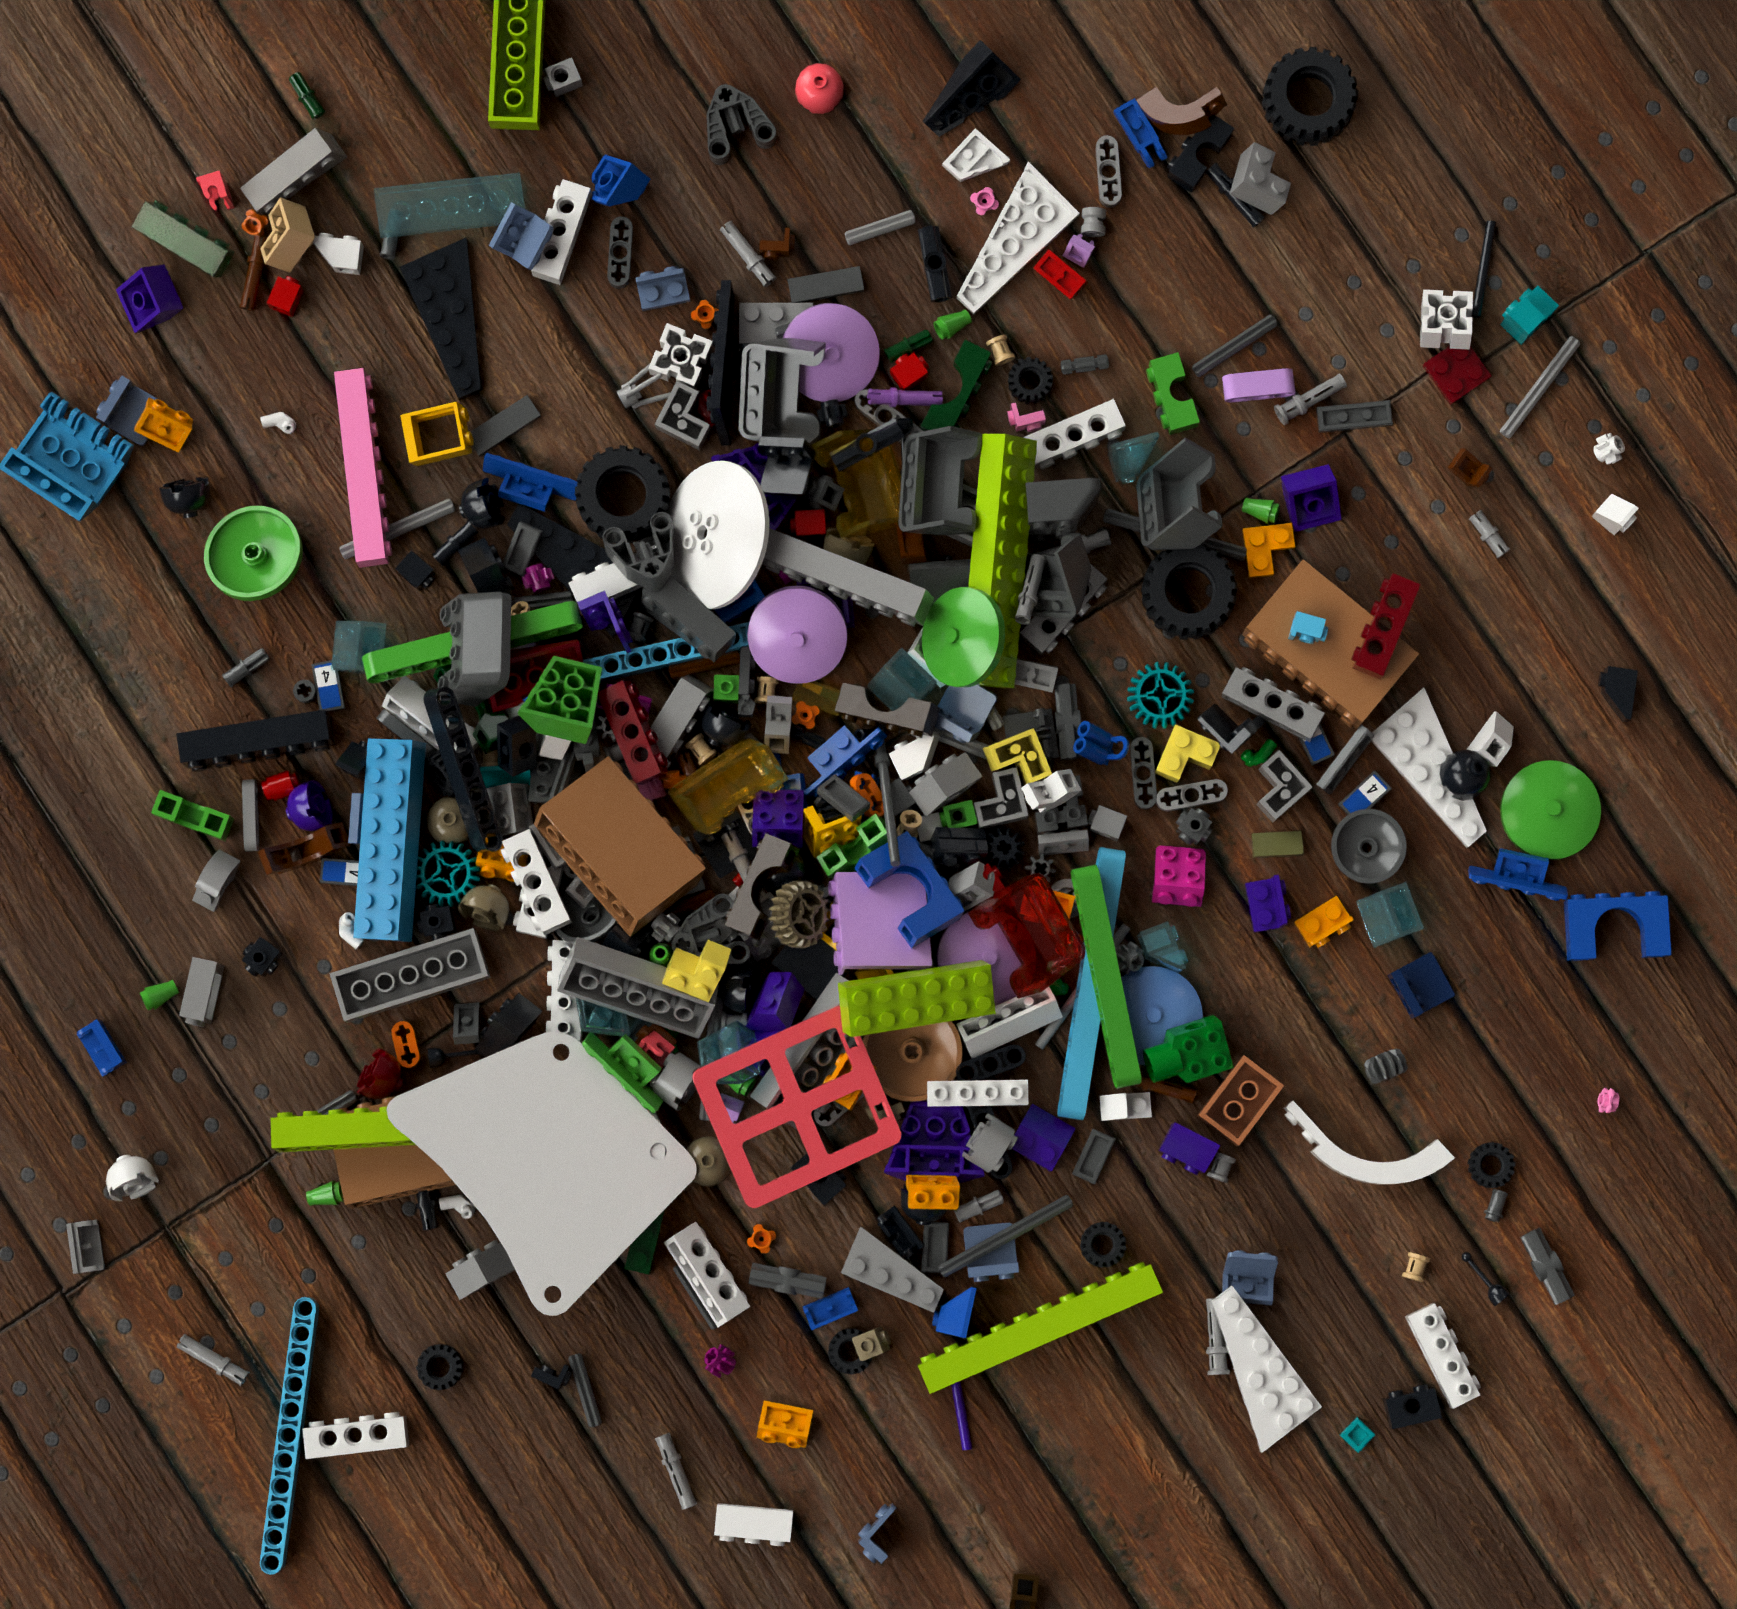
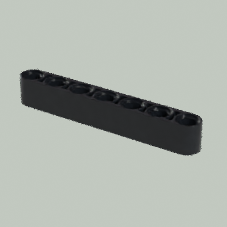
M448 687L429 689L424 694V705L471 846L476 852L480 853L497 851L502 846V835L453 690ZM438 695L441 697V703L438 701ZM446 719H448L449 721L448 727L446 725ZM454 742L457 745L456 751L454 749ZM462 766L464 767V770H465L464 775H463V773H462Z

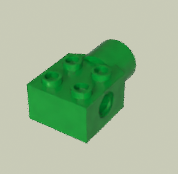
M1214 1015L1167 1029L1162 1044L1143 1049L1144 1063L1153 1083L1177 1075L1183 1081L1189 1083L1234 1068L1222 1021Z

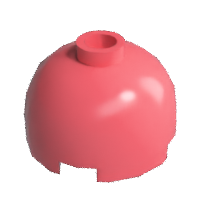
M816 63L807 66L801 71L796 80L795 94L800 105L810 110L811 113L824 114L831 112L843 98L844 84L842 78L833 67L827 64Z

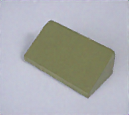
M1301 831L1251 833L1253 858L1304 855Z

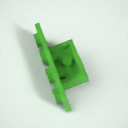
M589 1033L582 1043L585 1051L591 1057H595L603 1065L607 1073L618 1079L622 1087L626 1091L631 1092L645 1109L650 1110L653 1114L658 1111L663 1100L652 1091L647 1083L662 1068L627 1034L621 1037L609 1049L594 1033Z

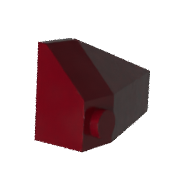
M579 640L510 650V675L508 683L503 689L488 698L492 712L516 707L523 703V699L528 697L531 690L535 687L553 656L583 663Z

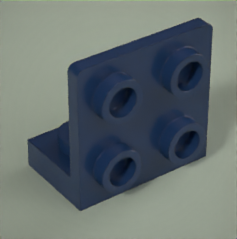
M1431 952L1387 975L1411 1019L1455 996L1454 991Z

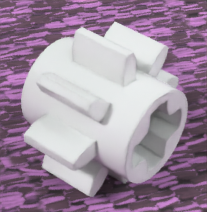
M1612 433L1596 438L1598 444L1594 446V454L1600 462L1606 461V464L1609 465L1622 459L1620 453L1625 451V446L1619 436H1612Z

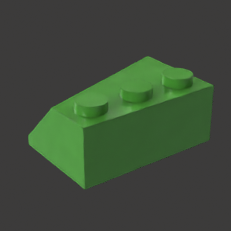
M553 656L517 714L536 733L586 744L592 730L602 667Z

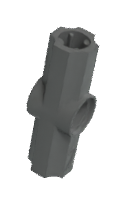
M1070 683L1054 685L1056 704L1055 728L1056 734L1059 736L1061 760L1080 759L1082 756L1073 750L1075 741L1080 738L1077 729L1081 724L1080 710L1077 707L1076 686Z
M1540 1227L1521 1236V1242L1532 1260L1530 1262L1539 1281L1543 1282L1554 1305L1575 1296L1562 1272L1564 1269L1560 1259L1551 1250Z
M752 1263L748 1284L772 1288L777 1292L792 1295L802 1294L823 1299L827 1277L802 1273L801 1270L782 1266L777 1268Z

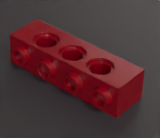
M1392 573L1389 579L1384 578L1379 592L1383 593L1380 602L1375 600L1370 611V615H1373L1371 624H1365L1360 636L1364 638L1361 648L1356 646L1351 660L1355 661L1353 669L1377 679L1383 677L1421 584ZM1389 597H1396L1400 602V606L1398 608H1391L1387 603V599ZM1387 620L1390 623V630L1382 631L1378 627V621ZM1369 643H1378L1381 647V653H1371L1368 648Z
M621 681L599 691L598 697L633 781L636 784L643 785L669 773L666 767L668 766V761L664 753L660 752L657 743L659 740L657 734L648 724L649 715L643 706L641 707L638 699L640 694L636 685L632 684L631 681ZM624 703L629 705V712L626 715L622 712ZM635 725L639 730L636 738L631 734V730ZM644 748L648 751V757L645 761L641 758V751Z

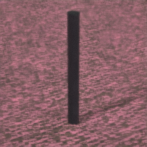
M1486 221L1471 315L1474 318H1481L1496 227L1495 221Z

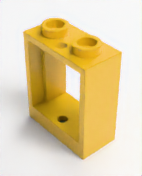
M452 402L400 415L409 463L420 466L472 453L471 446L474 445L472 433L468 431L467 427L469 414L466 407L460 403ZM455 414L461 446L424 455L418 423Z

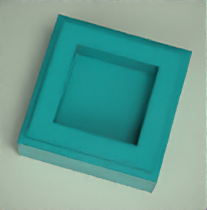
M1358 1417L1339 1434L1357 1453L1375 1436Z

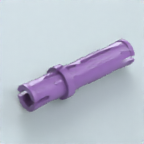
M891 387L890 390L869 389L867 399H870L868 400L869 405L885 404L890 407H896L897 405L931 406L932 404L941 405L943 402V397H940L942 396V391L897 390V388Z

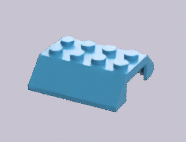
M51 391L40 405L43 412L16 450L12 447L0 463V470L81 522L100 505L126 467L134 445L125 439L121 441L122 437L116 434L111 439L109 446H106L104 443L108 436L109 428L106 426L101 428V423L84 412L81 414V410L78 408H74L71 411L68 420L65 419L64 415L69 403L64 399L61 400L60 396Z

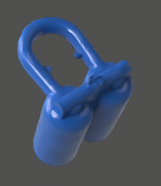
M1083 721L1079 725L1077 733L1080 738L1075 741L1073 750L1080 756L1099 765H1108L1109 760H1120L1128 753L1129 741L1123 736L1112 737L1111 733L1088 721ZM1123 742L1122 751L1115 755L1112 750L1113 743Z

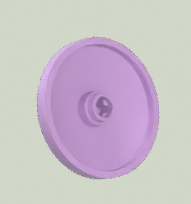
M823 303L809 307L792 320L783 338L826 343L824 360L817 366L801 365L799 392L813 400L820 402L838 399L839 402L847 400L863 390L872 380L877 370L879 343L876 333L864 316L848 306L837 303Z
M787 586L771 592L755 607L748 625V645L756 663L770 676L787 683H809L826 676L840 662L847 643V625L838 605L825 593L807 586Z
M981 909L963 914L959 921L944 930L936 949V967L983 960L991 964L995 1006L1022 994L1028 987L1034 973L1035 952L1028 933L1014 918L996 910Z

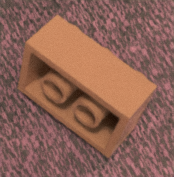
M1243 1055L1198 1113L1197 1117L1237 1147L1242 1143L1284 1085Z

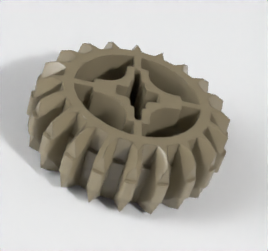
M792 881L782 885V889L776 890L777 897L771 899L774 905L768 908L772 911V916L769 920L773 921L771 929L776 931L775 937L781 939L782 944L788 945L791 948H807L810 945L817 944V940L823 938L822 932L828 930L825 923L830 921L827 918V912L830 909L826 908L825 905L828 900L822 898L824 892L818 890V885L811 884L808 881Z

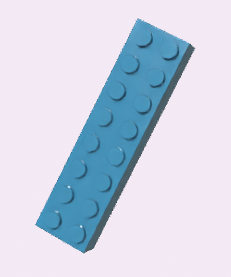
M368 738L353 938L412 942L426 743Z

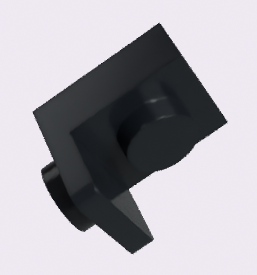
M543 1364L541 1368H534L531 1377L556 1389H560L561 1385L567 1386L571 1378L572 1372L569 1371L571 1366L564 1364L558 1377L555 1375V1369Z

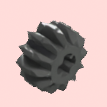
M1397 1048L1378 1054L1364 1063L1366 1075L1373 1084L1392 1079L1405 1073L1408 1069L1405 1056Z

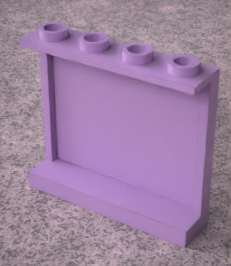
M857 872L835 873L832 881L828 883V894L833 899V904L830 906V918L834 919L835 927L832 929V941L836 943L837 951L834 952V965L838 966L839 975H842L845 969L920 970L932 967L930 938L911 948L897 929L902 919L927 904L926 890L918 879L908 874H894L868 888Z

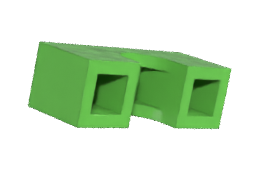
M1179 353L1150 360L1146 374L1149 383L1154 382L1156 391L1153 392L1156 406L1161 405L1163 415H1160L1163 429H1168L1169 435L1198 427L1200 421L1193 399L1178 401L1170 394V387L1174 383L1184 381L1185 378Z
M162 790L159 791L151 811L157 817L225 842L234 818L230 815L200 806Z
M875 813L856 827L859 836L854 841L846 845L835 843L816 857L829 878L833 879L836 872H857L854 868L860 858L888 842L885 819Z

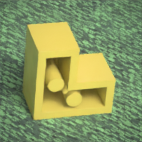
M1175 725L1155 770V774L1177 783L1187 761L1210 770L1220 745L1214 740Z
M1034 728L982 748L991 771L1014 763L1023 785L1038 781L1052 774Z
M707 940L700 957L676 948L667 965L662 984L709 1003L726 969L731 949Z

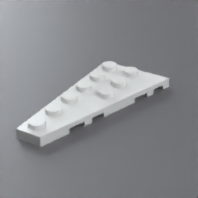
M1029 161L957 294V299L973 315L1079 216V212Z
M1423 688L1372 732L1374 735L1372 742L1464 846L1468 848L1487 830L1473 799L1466 801L1455 799L1452 797L1454 794L1449 791L1447 786L1443 787L1439 775L1440 766L1453 752L1426 690Z
M1230 1286L1214 1298L1212 1304L1226 1342V1348L1233 1364L1252 1428L1257 1438L1259 1450L1263 1453L1322 1406L1235 1288Z

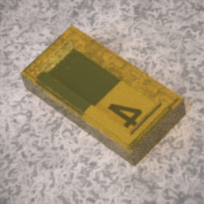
M816 681L797 684L792 696L793 701H804L806 705H815L823 712L839 716V713L835 711L840 690Z

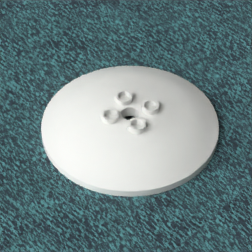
M714 461L695 469L683 480L674 493L666 512L672 518L675 532V565L670 576L709 610L729 605L748 589L762 565L769 538L767 501L757 479L750 471L739 464L728 461ZM707 529V536L704 538V533Z

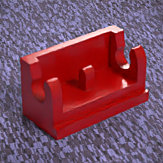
M1049 249L1033 267L1034 270L1070 300L1074 299L1081 288L1088 284L1082 276Z

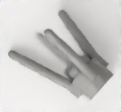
M647 365L630 381L621 385L622 389L616 392L624 407L632 406L633 409H636L642 405L668 399L671 392L638 400L642 397L639 391L661 378L662 373H658L636 386L635 383L649 371V365Z

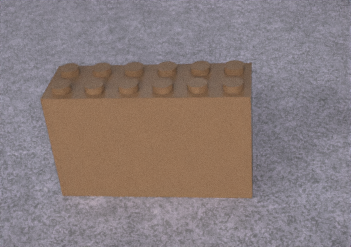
M1304 559L1253 618L1242 634L1247 645L1253 649L1259 648L1264 652L1263 657L1273 665L1277 663L1281 666L1285 676L1292 681L1297 679L1303 684L1301 688L1310 696L1315 694L1322 700L1321 705L1330 712L1336 711L1341 715L1340 720L1350 728L1354 726L1356 729L1419 655L1418 652L1399 638L1381 679L1353 669L1355 661L1351 660L1356 646L1361 648L1364 638L1360 637L1366 623L1371 624L1373 616ZM1297 611L1326 619L1324 626L1328 627V632L1324 642L1319 640V642L1314 641L1313 644L1299 641L1298 636H1295L1293 640L1288 639L1294 615ZM1378 621V627L1382 631L1390 630ZM1369 643L1368 648L1371 653H1381V647L1378 643Z
M608 756L539 808L534 825L631 937L695 888L706 868L701 857L697 854L694 855L688 848L686 840L672 830L668 819L661 817L656 811L653 802L648 798L645 799L639 792L638 785L624 775L620 764L612 761Z
M395 1097L382 1099V1104L372 1105V1102L357 1105V1108H369L373 1112H379V1107H387L389 1102ZM341 1108L344 1112L354 1113V1110L350 1111L347 1108ZM417 1145L334 1150L344 1203L351 1209L415 1195L425 1190L432 1191L456 1185L447 1173Z

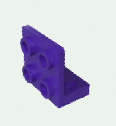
M604 590L577 602L591 631L604 629L610 623H613L626 652H632L629 643L633 641L624 624V618L614 597L609 599Z
M754 790L753 847L758 846V843L764 838L766 833L787 841L797 848H803V790Z
M1274 875L1271 879L1245 883L1253 932L1285 927L1288 924V919H1291L1289 905H1284L1283 897L1286 894L1284 880H1280L1279 875Z

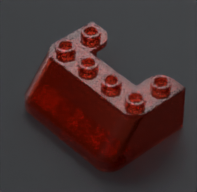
M1039 873L1028 875L1001 889L968 913L975 926L981 930L989 929L998 923L1019 959L1021 965L1011 973L1009 979L1010 986L1017 998L1041 993L1085 957V946L1048 881Z

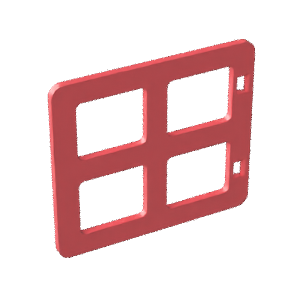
M840 1005L702 1066L693 1073L694 1085L744 1202L751 1208L765 1205L897 1144L901 1139V1131L861 1036L854 1037L857 1046L849 1048L844 1037L845 1033L842 1030ZM831 1028H835L852 1065V1070L809 1091L801 1092L785 1055L786 1049ZM767 1059L783 1095V1102L736 1124L732 1123L716 1082L756 1062ZM856 1090H862L878 1127L877 1132L831 1154L827 1153L812 1119V1111ZM882 1103L887 1117L879 1119L874 1106ZM788 1121H793L809 1156V1163L766 1184L759 1185L742 1147L743 1143Z

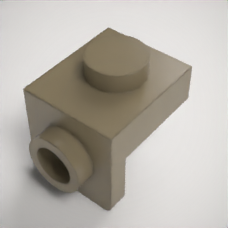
M901 1102L890 1106L896 1121L902 1119L900 1114L905 1111ZM865 1106V1110L871 1121L874 1119V1117L871 1113L869 1106ZM884 1109L877 1112L879 1119L887 1117Z
M882 1326L852 1338L860 1361L891 1350L889 1347L891 1344L890 1337L886 1330L883 1331Z

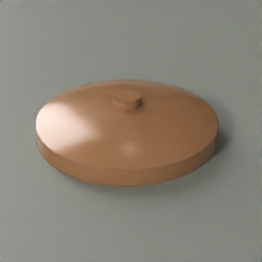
M953 1021L864 1035L863 1043L870 1060L877 1067L875 1072L884 1093L902 1101L915 1102L927 1100V1081H953L956 1077V1069L962 1060L961 1038Z

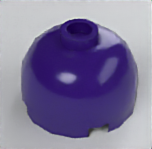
M311 780L300 784L290 792L287 800L286 815L288 819L305 831H317L332 822L333 812L329 799L324 800L322 792H325L319 782Z

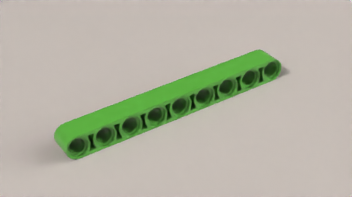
M563 602L511 616L510 649L582 629L583 623L577 602ZM450 632L363 655L362 662L367 682L379 683L451 664L452 660L449 657V653L452 647V636Z
M1096 864L1071 869V879L1113 1083L1116 1089L1141 1084V1072L1099 869Z

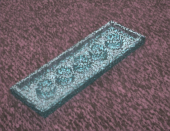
M520 173L374 188L373 190L380 238L500 225L511 202L525 208Z

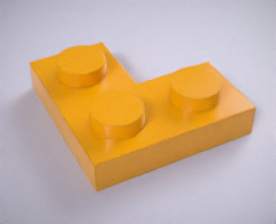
M1292 523L1243 528L1242 530L1244 547L1247 549L1248 578L1273 576L1271 551L1295 548Z

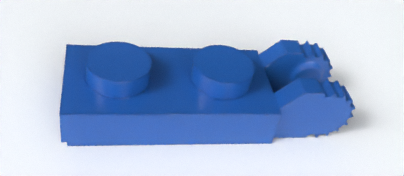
M1135 98L1113 110L1118 122L1148 168L1154 166L1153 159L1146 150L1152 145L1157 156L1162 161L1167 159L1166 152L1159 142V137Z

